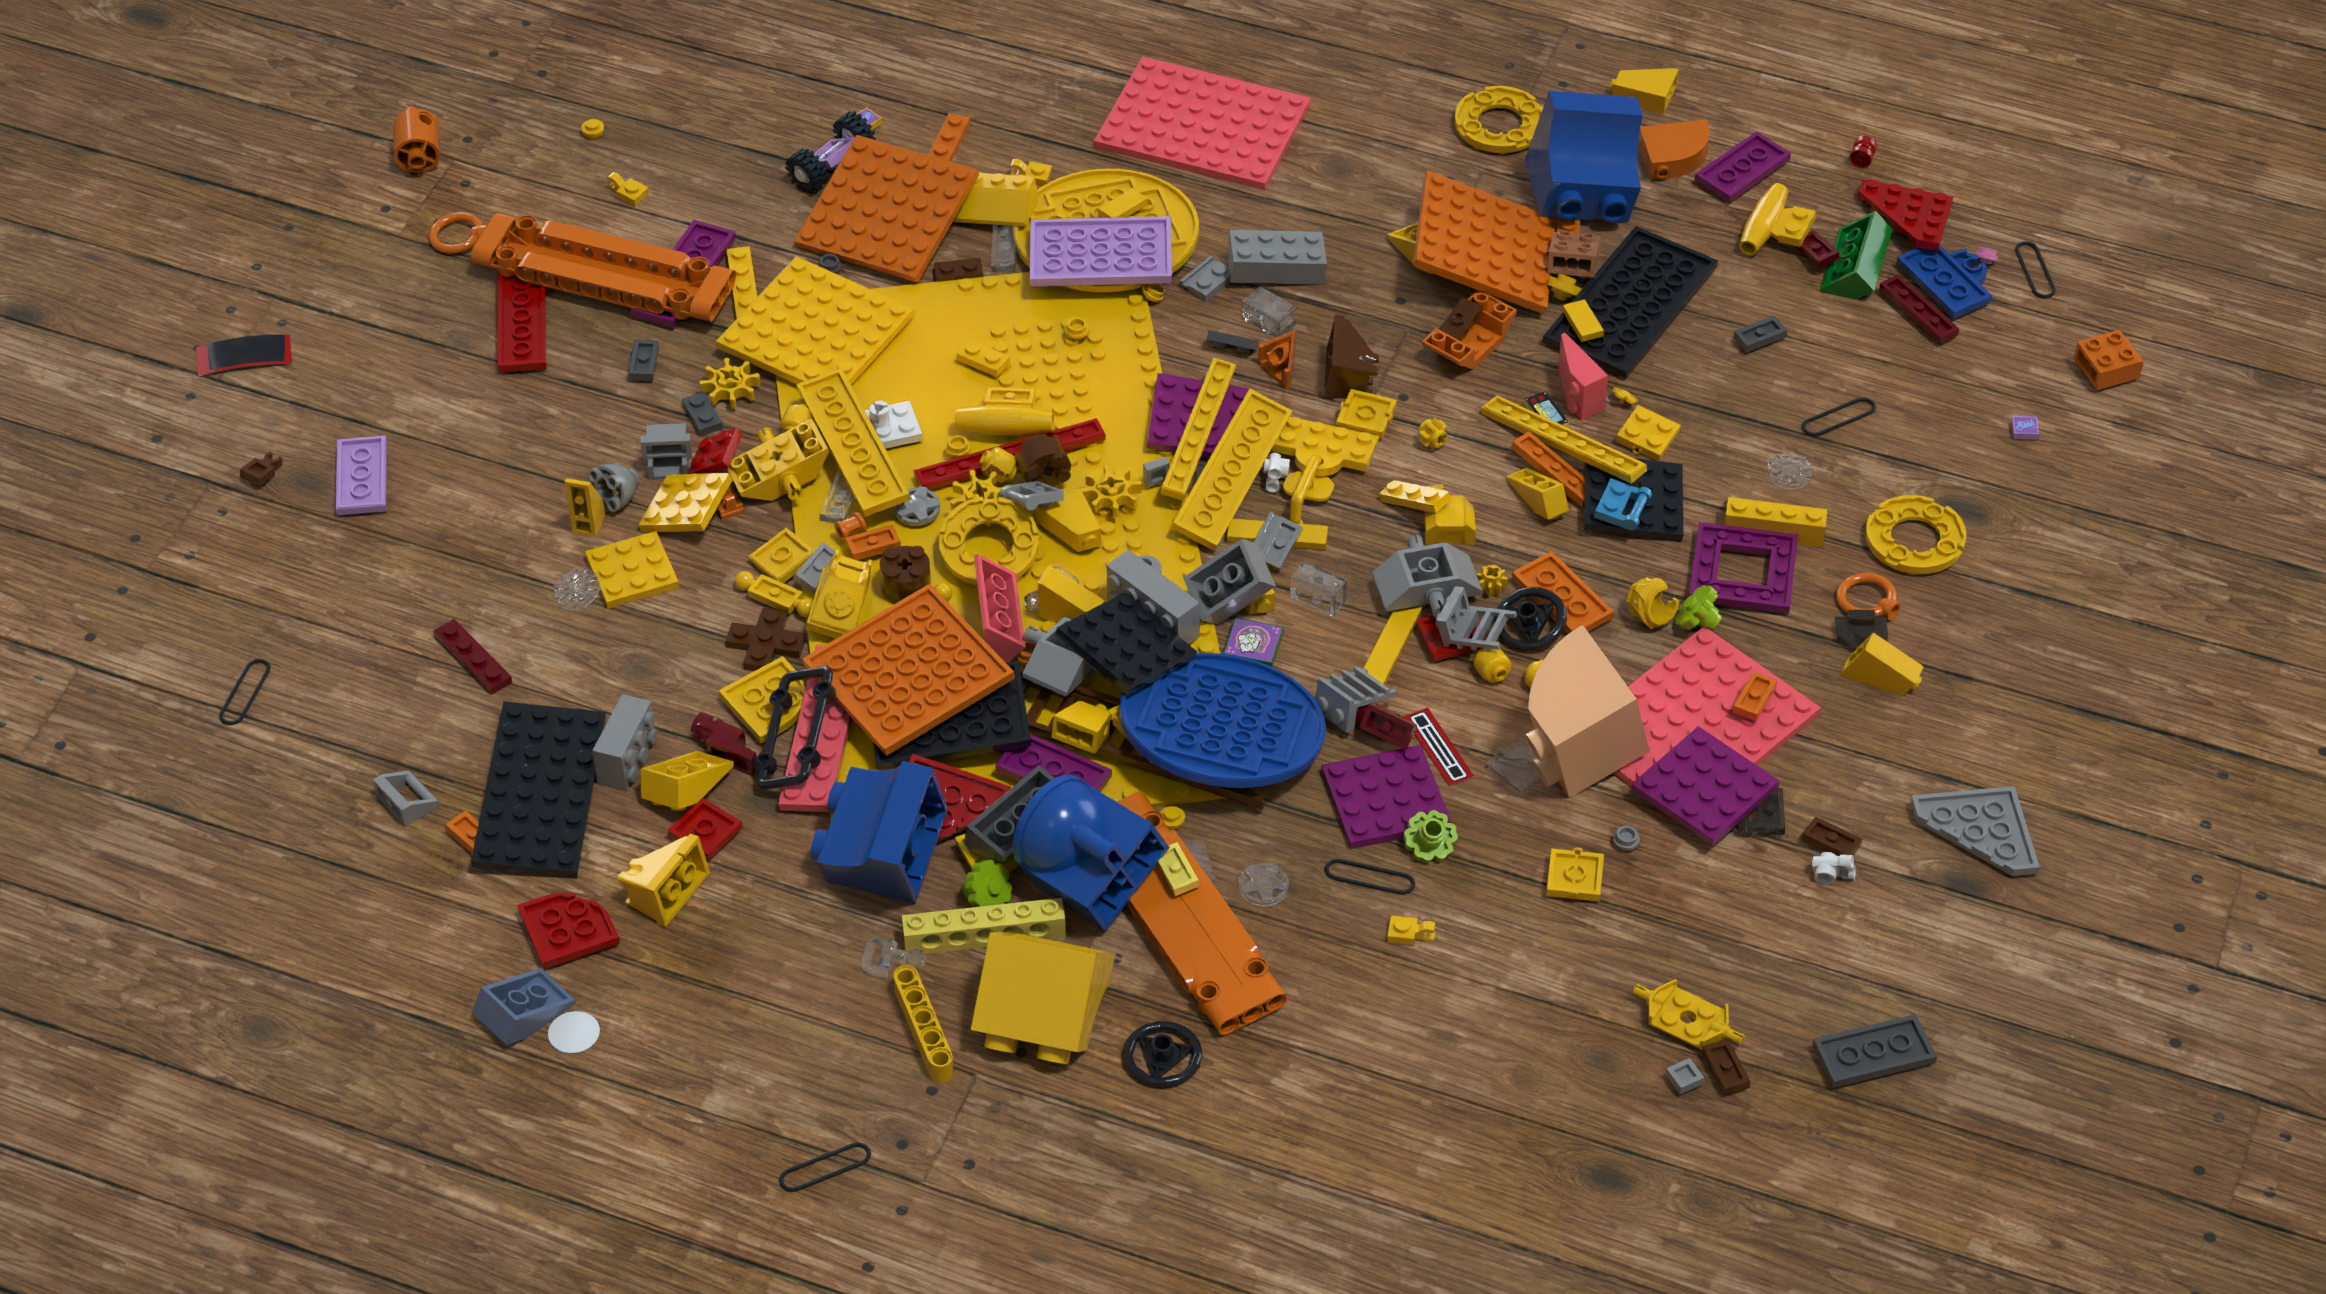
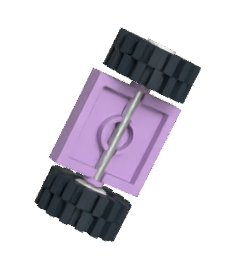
M849 111L833 124V133L836 134L834 136L835 139H831L815 153L812 150L809 152L807 148H801L789 157L785 162L787 165L785 169L789 171L787 175L792 177V183L795 182L798 189L801 187L802 191H807V193L814 192L824 184L828 178V174H826L827 169L831 171L838 167L856 135L875 140L873 136L875 134L874 130H870L872 128L871 124L866 123L868 120L866 118L862 119L860 113L856 114L855 111Z

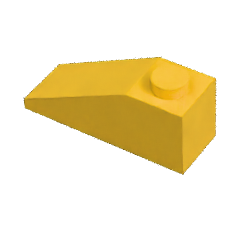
M1524 468L1506 476L1507 482L1535 514L1547 520H1554L1559 518L1561 514L1569 511L1562 483L1529 468Z
M566 478L565 487L572 532L596 537L605 518L602 497L590 482Z

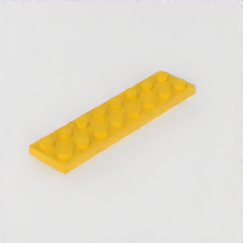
M842 368L796 384L803 402L810 410L821 436L864 517L911 500L904 482Z
M1249 389L1175 518L1171 529L1215 551L1263 466L1265 459L1268 457L1287 423L1292 410Z

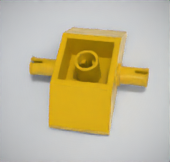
M812 418L774 437L770 428H763L766 433L765 436L759 430L757 437L761 445L732 459L727 469L742 497L773 501L786 493L791 500H797L795 492H797L799 498L803 496L804 492L800 486L816 479L829 453Z

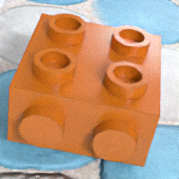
M2120 330L2077 342L2074 360L2096 390L2140 378L2143 358L2135 351L2130 340Z

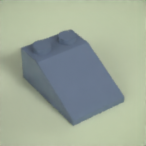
M542 968L481 987L472 1013L501 1041L509 1045L527 1039L573 1006L576 1000Z

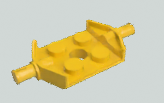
M1676 979L1657 987L1655 990H1649L1639 984H1636L1633 989V995L1646 1000L1649 1025L1703 1050V1046L1724 1041L1725 1039H1729L1738 1045H1741L1744 1040V1034L1728 1026L1729 1011L1727 1003L1724 1009L1707 1002L1678 988ZM1690 1017L1694 1022L1684 1023L1681 1018Z

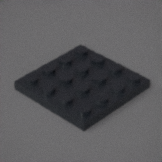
M1634 458L1647 464V471L1631 484L1584 462L1583 530L1682 542L1683 464ZM1610 479L1637 488L1647 487L1652 491L1649 502L1645 503L1639 516L1637 529L1628 530L1594 518L1595 510ZM1629 499L1622 515L1627 516L1630 514L1636 500Z
M1122 593L1057 627L1055 633L1060 640L1127 696L1193 661L1197 655V651L1175 634L1169 627L1162 625L1159 619L1149 611L1144 610L1142 605L1134 601L1126 593Z

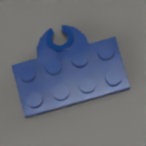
M1942 246L1939 247V251L1916 248L1897 257L1896 264L1952 319L1983 307L1992 301V295L1982 286L1986 279L1988 268L1985 262L1981 263L1978 268H1969L1978 264L1979 257L1968 253L1967 249L1957 250L1949 254Z

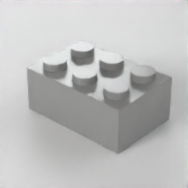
M1240 539L1183 577L1190 595L1200 602L1201 620L1215 625L1220 624L1276 587L1258 544L1244 539Z
M624 694L620 697L592 750L597 783L599 785L627 791L631 782H635L638 768L641 763H645L648 749L651 744L656 742L658 735L654 725L655 713L652 710L651 701Z

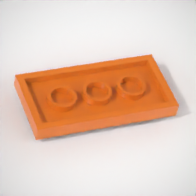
M1552 551L1512 572V580L1521 588L1541 587L1548 589L1563 601L1567 612L1564 631L1568 634L1582 625L1589 632L1614 618V611ZM1530 596L1537 604L1550 602L1543 598ZM1554 606L1550 617L1557 623L1556 608Z

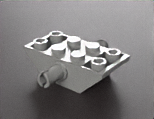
M1416 535L1417 543L1414 536L1407 539L1409 549L1395 552L1372 572L1385 612L1430 604L1433 616L1437 618L1438 611L1441 613L1447 597L1451 595L1455 586L1464 587L1467 597L1482 595L1483 593L1468 554L1446 542L1424 546L1423 539L1419 535Z
M1063 617L1047 633L1030 625L1026 629L1023 639L1035 644L1036 647L1023 671V678L1067 697L1094 671L1100 673L1055 635L1057 627L1071 619Z

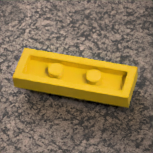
M1396 480L1390 482L1379 493L1381 502L1437 513L1451 500L1448 491Z

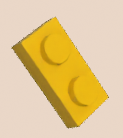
M971 339L957 352L958 361L994 377H998L1010 364V356Z

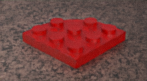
M555 893L517 905L519 915L543 970L620 944L619 936L609 914L599 903L592 899L588 901L578 898L573 893Z

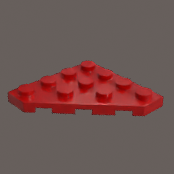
M1862 179L1858 190V200L1862 203H1869L1872 211H1876L1883 219L1887 218L1891 222L1890 226L1900 235L1906 234L1913 246L1939 251L1953 203L1952 196H1947L1944 193L1926 192L1919 188L1901 187L1898 184L1880 183L1872 179Z
M912 754L909 761L910 763L933 768L947 803L948 811L937 842L966 830L967 825L1011 789V786Z

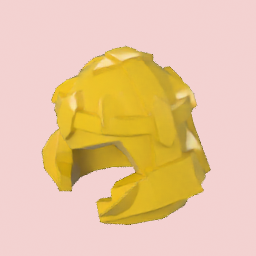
M1645 577L1631 585L1626 602L1630 614L1638 617L1649 628L1653 629L1655 627H1665L1673 619L1678 610L1679 600L1672 598V601H1668L1665 605L1661 597L1663 590L1668 589L1667 584L1660 578L1650 579Z

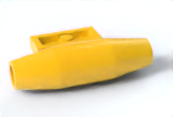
M1775 183L1755 205L1744 226L1739 248L1746 255H1754L1770 236L1776 238L1780 243L1801 247L1816 219V211L1796 206L1784 209L1788 189L1783 184Z
M988 387L984 400L985 406L957 409L955 426L956 429L984 435L1028 436L1053 432L1054 413L1033 409L1036 389Z

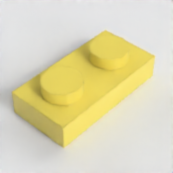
M1178 842L1168 845L1170 848L1157 864L1174 895L1177 896L1199 887V880Z

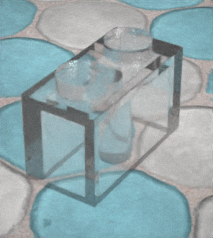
M1261 286L1242 301V319L1275 338L1284 335L1296 325L1297 307Z
M1305 561L1302 562L1291 576L1290 597L1333 617L1346 602L1347 580Z

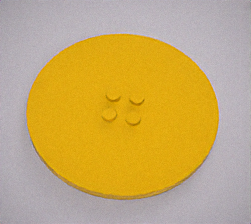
M1093 169L1060 177L1040 187L1037 190L1038 201L1026 226H1013L1014 243L1020 258L1030 268L1031 220L1102 218L1098 215L1099 207L1133 188L1148 198V205L1128 217L1171 216L1173 274L1188 261L1197 246L1199 219L1196 209L1188 197L1178 188L1160 178L1125 169ZM1144 284L1069 285L1063 287L1088 292H1120L1141 288Z

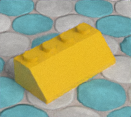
M979 172L976 182L953 222L1025 227L1038 201L1035 176Z
M1728 497L1725 525L1798 534L1797 545L1822 548L1828 509Z

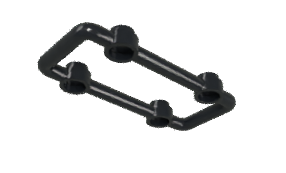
M822 666L788 672L781 678L779 687L770 695L769 701L774 708L763 753L759 754L754 760V768L758 771L756 784L760 789L768 790L803 784L809 778L811 769L816 768L820 764V753L816 750L826 704L833 702L836 698V690L831 684L833 679L831 668ZM822 677V681L817 683L813 689V696L817 699L807 744L797 755V760L802 764L800 773L767 779V776L774 774L777 770V761L772 755L783 711L788 710L793 704L792 695L788 692L790 683Z

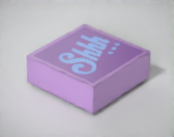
M2012 416L2013 439L2038 440L2037 417Z

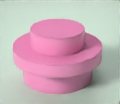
M1979 246L1978 252L1974 254L1979 257V262L1992 264L1993 260H1998L1996 256L1997 250Z

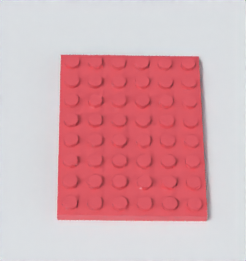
M1142 57L1094 139V148L1266 190L1311 105V97Z
M1701 628L1628 686L1637 698L1649 752L1613 772V774L1631 787L1636 779L1698 726L1758 766L1820 715L1821 707L1708 628ZM1753 672L1777 680V687L1757 721L1733 713V706Z

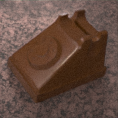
M1335 314L1326 347L1324 399L1333 400L1334 397H1347L1351 389L1373 394V390L1369 389L1367 385H1372V376H1377L1379 373V368L1373 365L1374 363H1379V356L1370 350L1350 321L1344 319L1345 316Z

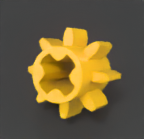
M1436 418L1425 420L1418 430L1419 434L1422 435L1419 441L1425 447L1431 449L1433 447H1441L1448 439V434L1445 432L1448 426Z
M1496 565L1483 566L1482 573H1477L1482 591L1486 595L1501 594L1502 587H1507L1508 578L1505 577V570H1501Z

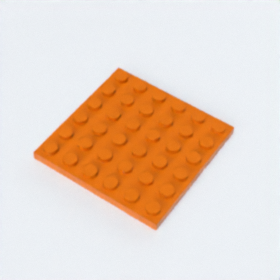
M856 135L798 233L794 243L798 248L822 255L834 254L839 260L918 283L979 176L978 169Z
M1427 170L1423 179L1413 266L1544 314L1548 307L1549 285L1547 281L1551 274L1548 273V260L1555 230V218L1541 217L1538 211L1527 206L1516 204L1503 197L1492 195L1484 190L1476 189L1460 181H1455L1439 173Z
M931 584L926 585L802 659L807 669L822 666L831 668L833 672L831 684L836 690L835 700L886 756L1015 679L1014 671ZM822 677L816 678L819 682L822 681Z

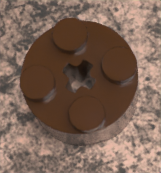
M1038 434L1028 438L1020 445L1022 449L1019 453L1016 452L1015 459L1026 483L1039 481L1054 487L1070 479L1071 462L1057 436L1047 437L1046 434Z
M921 546L888 547L884 551V555L880 560V578L883 593L891 596L893 601L899 602L926 585L931 584L930 560Z

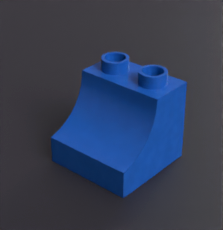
M1549 91L1524 160L1541 217H1556L1566 220H1599L1610 223L1629 221L1641 190L1637 151L1643 114L1637 97Z
M902 761L899 767L891 770H868L851 766L845 783L836 781L830 790L827 808L834 815L828 831L823 829L817 830L811 846V859L817 861L827 882L916 904L948 811L947 803L934 770L930 767Z

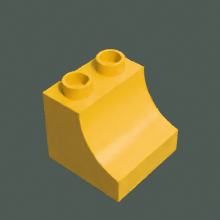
M990 932L971 1030L986 1033L984 1047L1016 1053L1018 1040L1039 1044L1036 1058L1069 1064L1071 1051H1087L1099 1004L1110 985L1116 953L1014 932Z

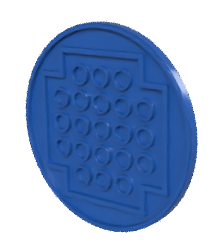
M1197 653L1193 661L1129 696L1123 692L1120 700L1119 718L1121 727L1129 742L1142 756L1176 776L1211 786L1252 788L1288 780L1306 770L1316 760L1322 750L1326 733L1325 719L1319 704L1300 683L1269 665L1234 655Z

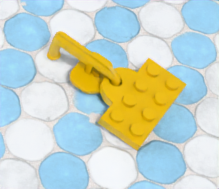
M1289 417L1272 448V452L1295 456V464L1301 470L1288 474L1283 484V491L1292 496L1290 521L1296 524H1303L1301 511L1304 499L1322 502L1331 497L1334 483L1328 476L1339 472L1342 467L1366 472L1379 444V436L1344 427L1326 425L1321 422L1303 420L1298 417Z

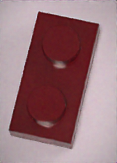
M1814 230L1808 232L1801 247L1795 246L1820 269L1840 259L1839 251Z

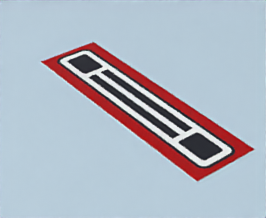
M1428 707L1403 716L1404 719L1417 725L1414 732L1415 736L1449 786L1475 777Z

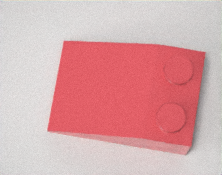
M1566 333L1561 334L1558 370L1569 411L1582 421L1605 410L1608 375Z

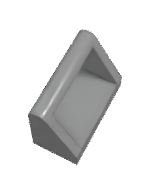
M410 771L381 774L373 779L376 796L405 827L433 811L440 804ZM407 783L422 800L407 802L396 789Z

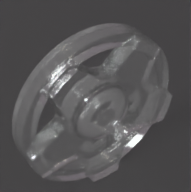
M1274 863L1249 865L1244 869L1239 879L1241 895L1249 903L1257 906L1275 905L1281 902L1288 893V877ZM1247 877L1249 881L1243 884L1245 878ZM1274 892H1281L1278 896L1273 898ZM1252 894H1258L1259 897H1260V899L1255 898V897H1253V896H1251V895H1252Z

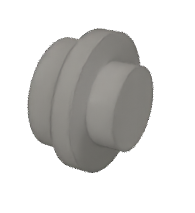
M1622 826L1614 833L1613 842L1617 848L1630 851L1638 847L1640 836L1635 828Z

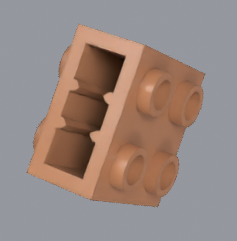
M1565 230L1554 232L1549 250L1548 273H1553L1556 276L1559 273L1574 275L1582 279L1595 277L1599 258L1600 236H1595L1592 233L1573 234Z

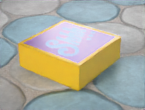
M867 107L858 112L862 115V119L866 118L868 120L867 124H871L872 128L870 130L882 124V118Z

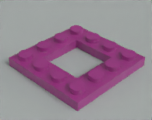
M1699 522L1689 596H1692L1694 591L1702 585H1710L1717 591L1718 597L1713 602L1715 605L1789 614L1798 534ZM1720 551L1770 556L1767 586L1717 579Z

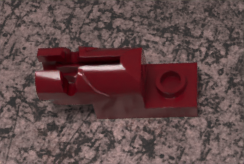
M1376 702L1358 707L1359 711H1356L1355 723L1360 725V729L1403 749L1408 748L1417 727L1416 724L1401 718L1398 713Z
M700 712L692 723L690 731L694 733L691 736L707 745V753L709 755L734 761V769L753 776L757 771L754 768L756 752L745 747V731L725 723L721 719L713 721V716Z

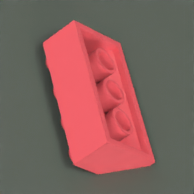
M976 554L974 561L984 640L1003 661L1009 662L1026 647L1023 639L1024 631L1016 573Z

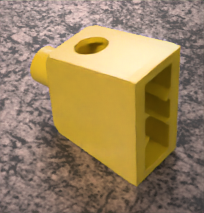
M1078 701L1054 715L1051 738L1095 754L1108 736L1111 714L1103 704L1093 706L1083 701Z

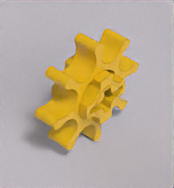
M725 358L724 368L721 367L719 370H715L710 366L705 367L706 378L710 380H701L699 382L700 391L705 393L712 392L709 394L712 406H715L719 400H729L731 408L735 409L736 399L746 397L750 401L755 399L754 389L750 387L760 386V375L758 373L747 375L750 373L749 361H745L740 367H731L729 358Z
M1105 464L1103 476L1096 477L1089 472L1085 474L1086 485L1091 487L1081 488V491L1086 500H1094L1092 502L1093 514H1097L1099 509L1103 507H1109V509L1113 510V517H1118L1120 505H1129L1133 509L1137 508V496L1131 494L1142 493V482L1140 480L1129 482L1131 479L1130 468H1125L1121 474H1113V472L1109 471V465Z
M970 470V484L962 485L954 481L953 492L962 496L958 499L950 500L951 510L979 496L983 497V499H998L1000 497V490L1003 487L998 488L994 486L997 482V473L992 471L988 479L979 480L975 475V470Z

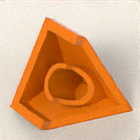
M1296 330L1258 345V363L1285 389L1291 386L1295 366Z

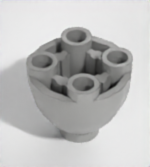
M602 464L588 471V482L593 485L602 497L605 512L613 513L626 506L633 497L636 486L640 482L639 475L634 469H628L618 464Z

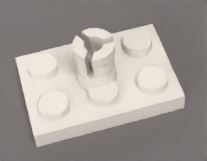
M875 401L874 405H870L869 410H865L885 449L922 441V432L910 401L888 405L884 401Z

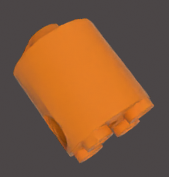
M408 106L404 109V112H401L395 118L393 123L394 159L401 169L411 173H425L432 170L438 164L440 159L438 117L427 110L417 109L414 106Z

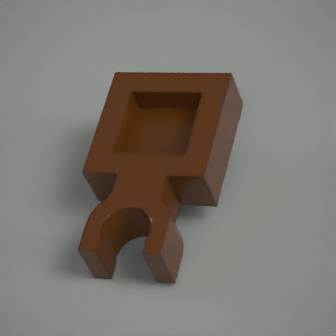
M269 451L263 460L254 458L240 469V477L260 487L275 475V469L282 466L283 458L279 456L277 459L272 460L273 453Z

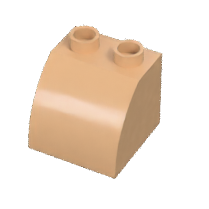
M1583 625L1578 627L1556 644L1536 672L1530 690L1528 705L1534 729L1525 734V739L1536 756L1532 760L1533 766L1546 787H1550L1558 782L1569 798L1649 752L1637 698Z

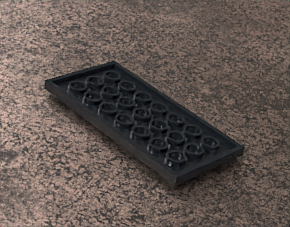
M1635 226L1596 272L1595 277L1591 278L1571 302L1585 299L1604 330L1603 337L1581 342L1568 319L1562 313L1543 335V343L1560 350L1561 334L1566 333L1599 367L1627 378L1718 266V260Z
M503 701L471 860V868L577 879L596 777L592 750L604 730L606 712Z

